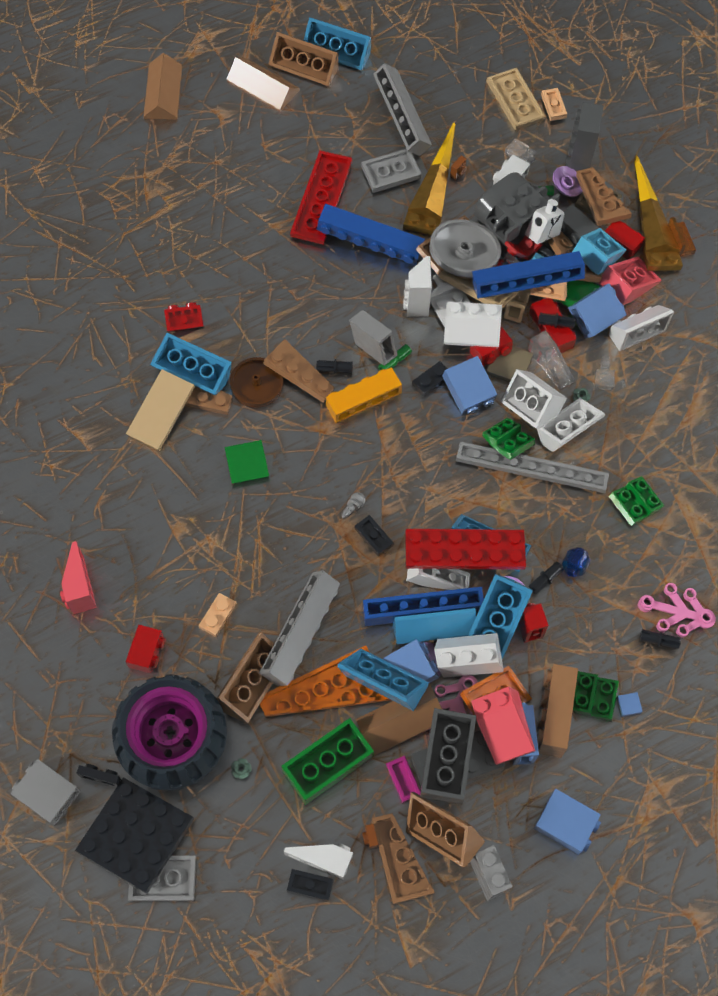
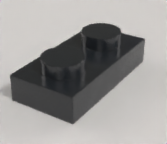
M439 361L414 379L412 385L425 397L445 382L442 375L448 368Z
M370 515L354 526V529L378 557L394 546L393 541Z
M86 764V766L79 765L76 772L81 778L117 787L122 780L117 776L118 772L106 769L105 772L99 771L97 766Z
M292 869L287 892L329 902L334 879Z

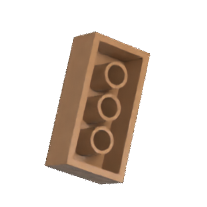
M553 664L551 670H547V674L544 676L543 687L546 689L540 700V707H543L537 721V726L540 727L537 734L539 754L562 758L568 748L578 668Z

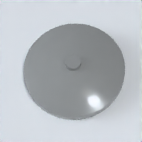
M459 219L442 223L432 233L429 244L430 253L434 261L445 271L461 277L472 278V271L496 267L501 255V246L494 233L485 226L469 220Z

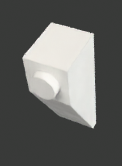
M408 569L406 581L425 587L446 590L469 588L470 573L459 569Z
M341 843L338 846L330 844L286 847L284 850L286 856L344 880L353 858V852H350L351 848Z

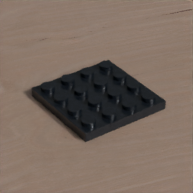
M123 777L75 851L148 894L194 818Z

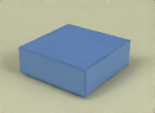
M638 692L617 696L621 717L641 714L643 712Z

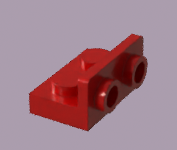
M196 302L186 303V307L170 305L168 309L164 310L167 332L204 327L201 306L197 305Z

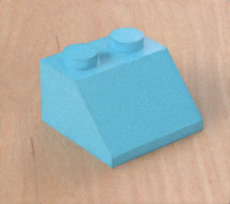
M599 228L581 236L572 252L579 251L584 263L593 273L599 275L609 265H613L625 253L626 249Z

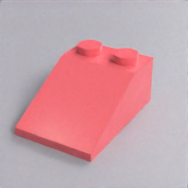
M637 256L609 265L601 275L602 279L599 284L601 286L610 284L615 289L618 300L625 305L652 289L662 280L653 271H647L645 262Z
M76 541L72 542L61 583L63 591H60L62 602L65 603L67 609L72 611L73 615L97 608L84 555Z
M508 686L471 701L476 721L496 765L535 751L518 691Z

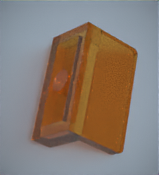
M671 217L668 225L680 249V257L695 254L696 248L685 222L677 223L675 217Z

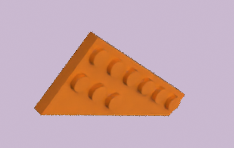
M366 645L359 648L369 652ZM357 649L292 680L288 686H279L267 692L260 703V707L265 717L390 701V699L346 677L337 667L339 662L359 650Z

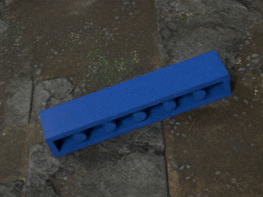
M325 204L318 220L317 230L324 234L333 235L341 240L350 241L358 246L367 247L372 251L384 253L389 257L398 258L409 264H417L420 254L416 251V248L425 241V238Z
M576 251L472 271L473 287L477 299L585 279V263L580 252Z
M482 587L363 600L365 626L393 623L395 617L475 608L476 614H478L484 600Z

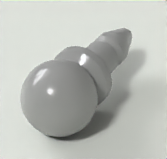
M356 492L352 494L347 502L348 506L343 510L342 518L348 517L353 511H357L364 505L365 496L362 493Z

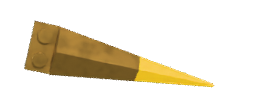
M455 122L452 124L408 208L403 229L432 236L434 230L441 225Z
M636 155L634 161L639 189L642 236L645 237L643 242V258L647 271L681 270L683 264L679 255L680 249L639 157Z

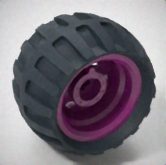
M167 674L161 678L152 677L147 679L146 683L141 686L132 688L128 692V697L121 701L116 710V717L112 725L113 747L121 766L133 779L157 790H180L200 782L216 767L226 744V719L217 698L198 681L174 674ZM174 709L176 712L172 715L168 714V711ZM151 719H156L153 726L149 725ZM191 719L193 721V724L191 726H186L188 720ZM170 731H174L175 735H172V738L169 739L167 734H170ZM155 741V744L149 747L147 742ZM184 742H192L190 747L183 745ZM171 750L172 756L170 758L165 757L166 753Z

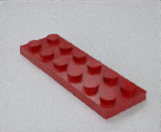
M319 150L294 220L290 237L324 245L327 234L317 230L318 220L325 204L337 207L352 164L351 157Z
M405 530L406 569H526L524 530Z

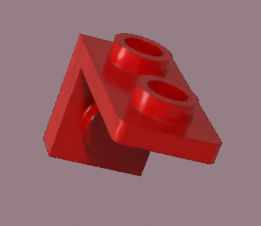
M527 236L518 245L508 241L504 243L508 247L507 251L512 256H517L521 260L523 258L530 260L543 245L542 243L536 244Z

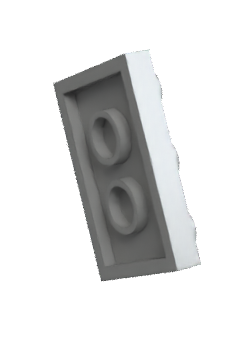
M407 149L361 162L362 170L373 193L421 179V172L412 153L407 151Z
M171 856L148 894L129 884L128 901H194L196 856Z

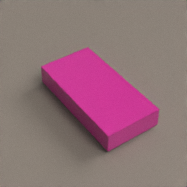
M406 756L386 763L402 803L410 800L411 792L420 795L421 790Z

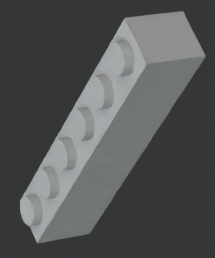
M384 63L373 74L407 151L421 156L432 144L398 70Z
M324 570L311 574L259 674L276 686H288L293 680L296 668L301 664L306 649L312 643V637L320 628L323 616L329 611V605L338 593L337 589L340 583Z

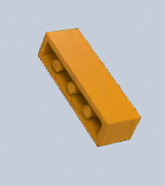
M392 367L387 370L382 369L376 375L365 377L356 384L347 385L343 390L330 393L326 397V407L335 423H338L401 394L402 384Z

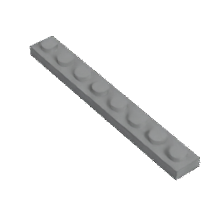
M460 442L456 458L457 462L601 493L606 492L609 473L521 454L510 460L493 448Z

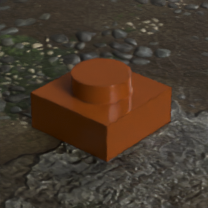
M462 155L451 166L450 177L454 180L462 176L467 169V159Z
M374 824L365 825V832H362L364 845H369L370 850L378 848Z

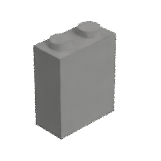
M361 310L349 320L355 344L383 366L397 356L393 332L364 310Z
M37 759L35 763L32 762L27 767L24 777L16 781L10 794L55 826L81 791Z
M493 845L477 852L470 863L487 902L507 894L511 890L512 884L495 846Z

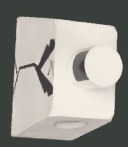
M548 200L547 206L537 209L533 214L525 235L536 244L560 235L564 212L558 208L556 200Z

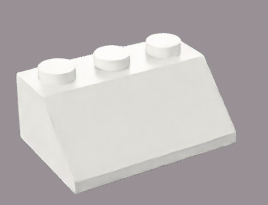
M426 256L410 270L408 279H405L403 310H407V317H429L432 289L430 256Z
M447 302L444 344L499 347L502 305Z
M660 305L653 308L648 307L639 314H632L623 321L618 320L613 323L609 336L620 352L665 332L674 311Z
M516 369L500 402L533 427L539 429L559 415L567 398L533 373Z
M579 398L561 410L559 415L537 429L540 442L547 449L554 452L603 418L605 413Z
M498 633L437 639L434 650L437 667L443 678L504 672Z

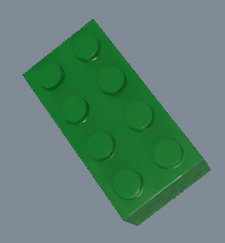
M349 718L287 761L281 768L302 801L307 805L373 758L374 750L351 718Z

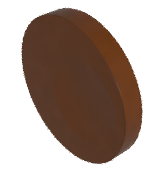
M253 357L243 360L231 373V392L235 399L245 406L252 408L268 406L278 399L283 390V376L264 365L265 358Z

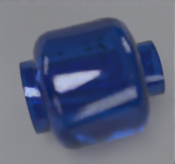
M576 547L567 551L562 561V566L568 576L579 577L586 573L591 559L586 550Z

